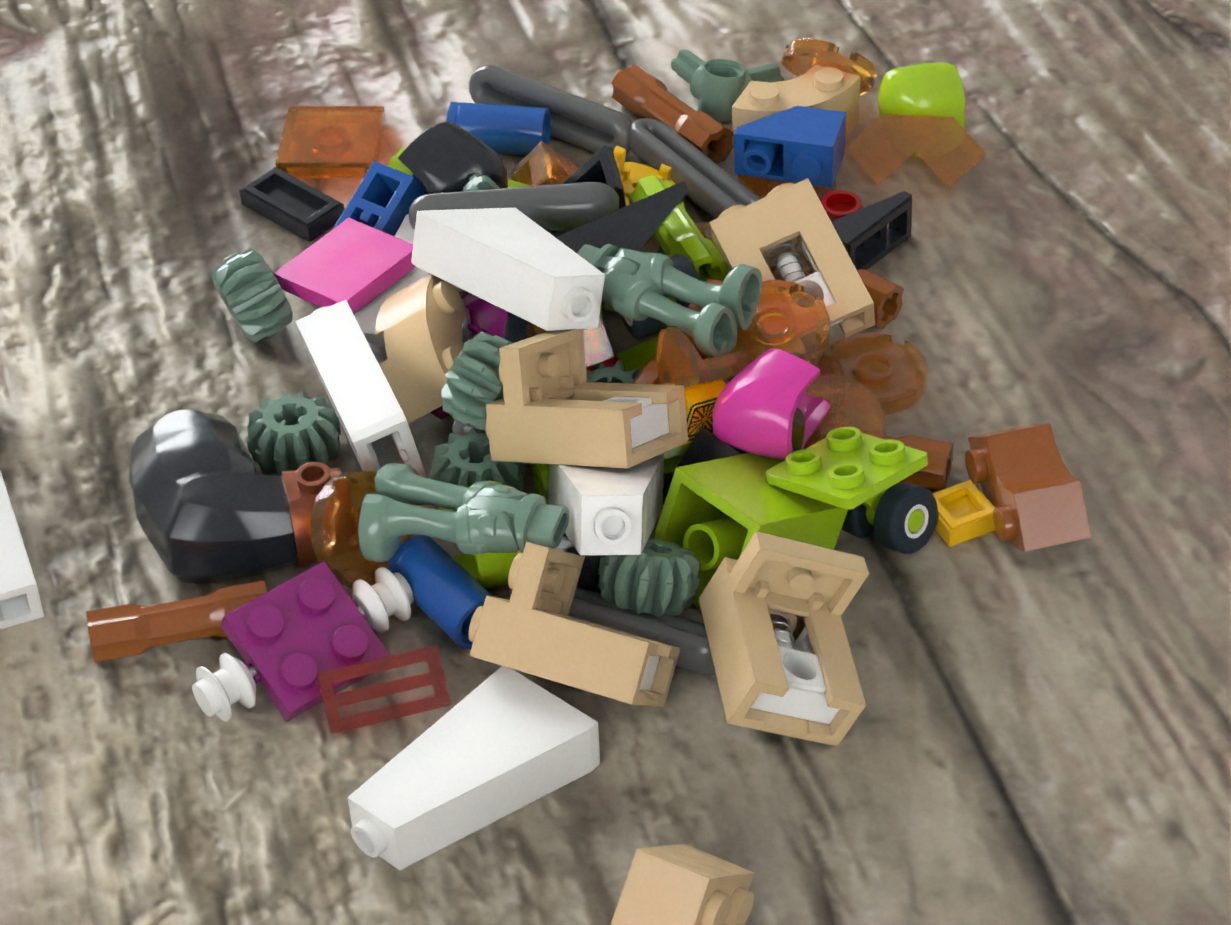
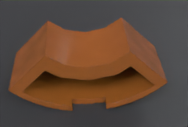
M1050 423L1030 424L968 437L971 450H967L965 453L966 470L972 483H980L984 495L995 507L993 511L994 526L1002 542L1009 541L1017 549L1026 552L1092 538L1081 480L1072 476L1063 463Z

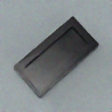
M276 167L239 190L242 205L309 242L334 227L345 209L343 203Z

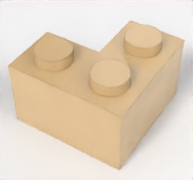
M686 844L637 848L611 925H744L750 915L754 902V893L749 891L754 872Z

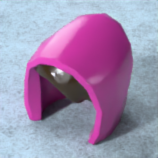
M772 348L766 350L744 367L719 393L712 411L713 434L730 447L757 456L786 460L787 455L804 448L809 438L823 422L831 407L824 398L804 393L820 375V369L783 350Z

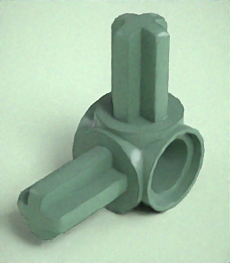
M680 50L677 57L671 60V69L690 84V92L698 100V111L707 113L718 122L732 121V106L750 81L769 83L784 81L780 67L773 63L746 70L742 64L728 59H711L705 62L689 50Z

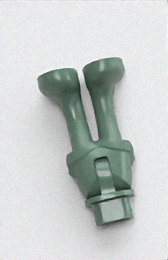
M585 244L577 253L605 274L602 302L622 316L632 320L643 321L651 317L684 332L694 339V343L700 352L711 357L721 358L733 350L737 343V328L747 330L752 323L760 301L762 291L761 272L759 269L746 264L733 267L726 275L723 284L716 285L700 281L673 267V261L667 255L660 253H645L626 248L618 249L617 246L612 244H606L601 249ZM669 296L681 300L683 302L695 305L701 308L702 310L700 312L689 309L667 299L666 297Z
M388 463L379 469L375 477L377 494H366L362 502L358 536L363 557L374 562H386L393 558L400 547L402 536L409 534L425 535L454 542L461 552L472 555L487 552L515 553L518 550L523 553L526 542L556 549L569 523V509L566 506L548 505L544 496L527 494L511 486L490 481H479L471 487H464L419 476L417 471L407 464ZM419 505L439 506L447 509H452L457 512L420 507Z

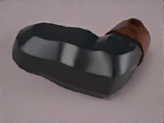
M191 409L177 410L166 414L136 438L131 449L129 482L134 495L136 517L143 532L152 543L168 571L181 582L221 583L256 577L297 562L299 567L355 550L349 504L340 468H329L320 462H310L302 465L297 470L282 471V476L256 474L255 465L236 427L223 416Z

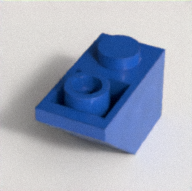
M795 106L737 127L734 133V174L798 183L808 178L812 185L832 188L845 154L846 112Z

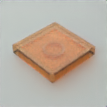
M289 106L275 162L276 168L293 177L364 178L374 161L378 162L386 121L384 106Z

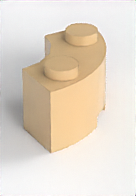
M814 65L804 75L788 81L771 83L750 81L732 106V155L734 156V133L737 127L795 106L846 112V138L859 124L860 75L842 72L835 67Z
M430 273L389 296L382 304L376 321L375 335L378 337L384 335L387 359L379 363L408 424L443 405L441 390L447 382L445 374L451 370L454 357L459 356L464 346L462 341V324L467 313L462 306L461 296L453 284Z

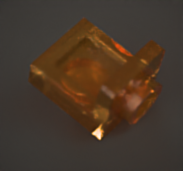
M541 141L511 171V180L531 186L562 184L579 169V166Z

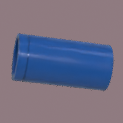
M451 102L448 107L446 122L450 121L460 126L475 137L483 140L499 154L546 157L548 153L551 134L549 108Z
M417 535L409 538L400 545L395 556L389 560L388 570L392 574L395 572L400 573L407 580L414 595V603L459 647L471 649L473 642L469 640L468 634L473 614L479 606L484 605L486 596H494L430 536Z

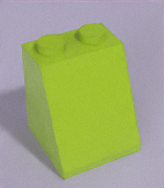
M744 453L676 467L653 539L660 538L664 542L678 543L681 548L689 549L696 555V560L700 563L698 572L700 581L697 595L693 596L692 604L701 610L699 597L724 557L738 560L756 531L834 550L848 510L768 484L766 471L784 460Z

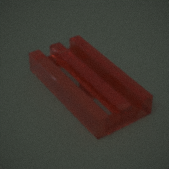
M431 645L316 673L329 732L334 734L450 706L451 701L445 685L446 679L440 663L438 645ZM418 662H427L429 672L338 694H334L332 683ZM432 685L434 695L339 717L337 707Z

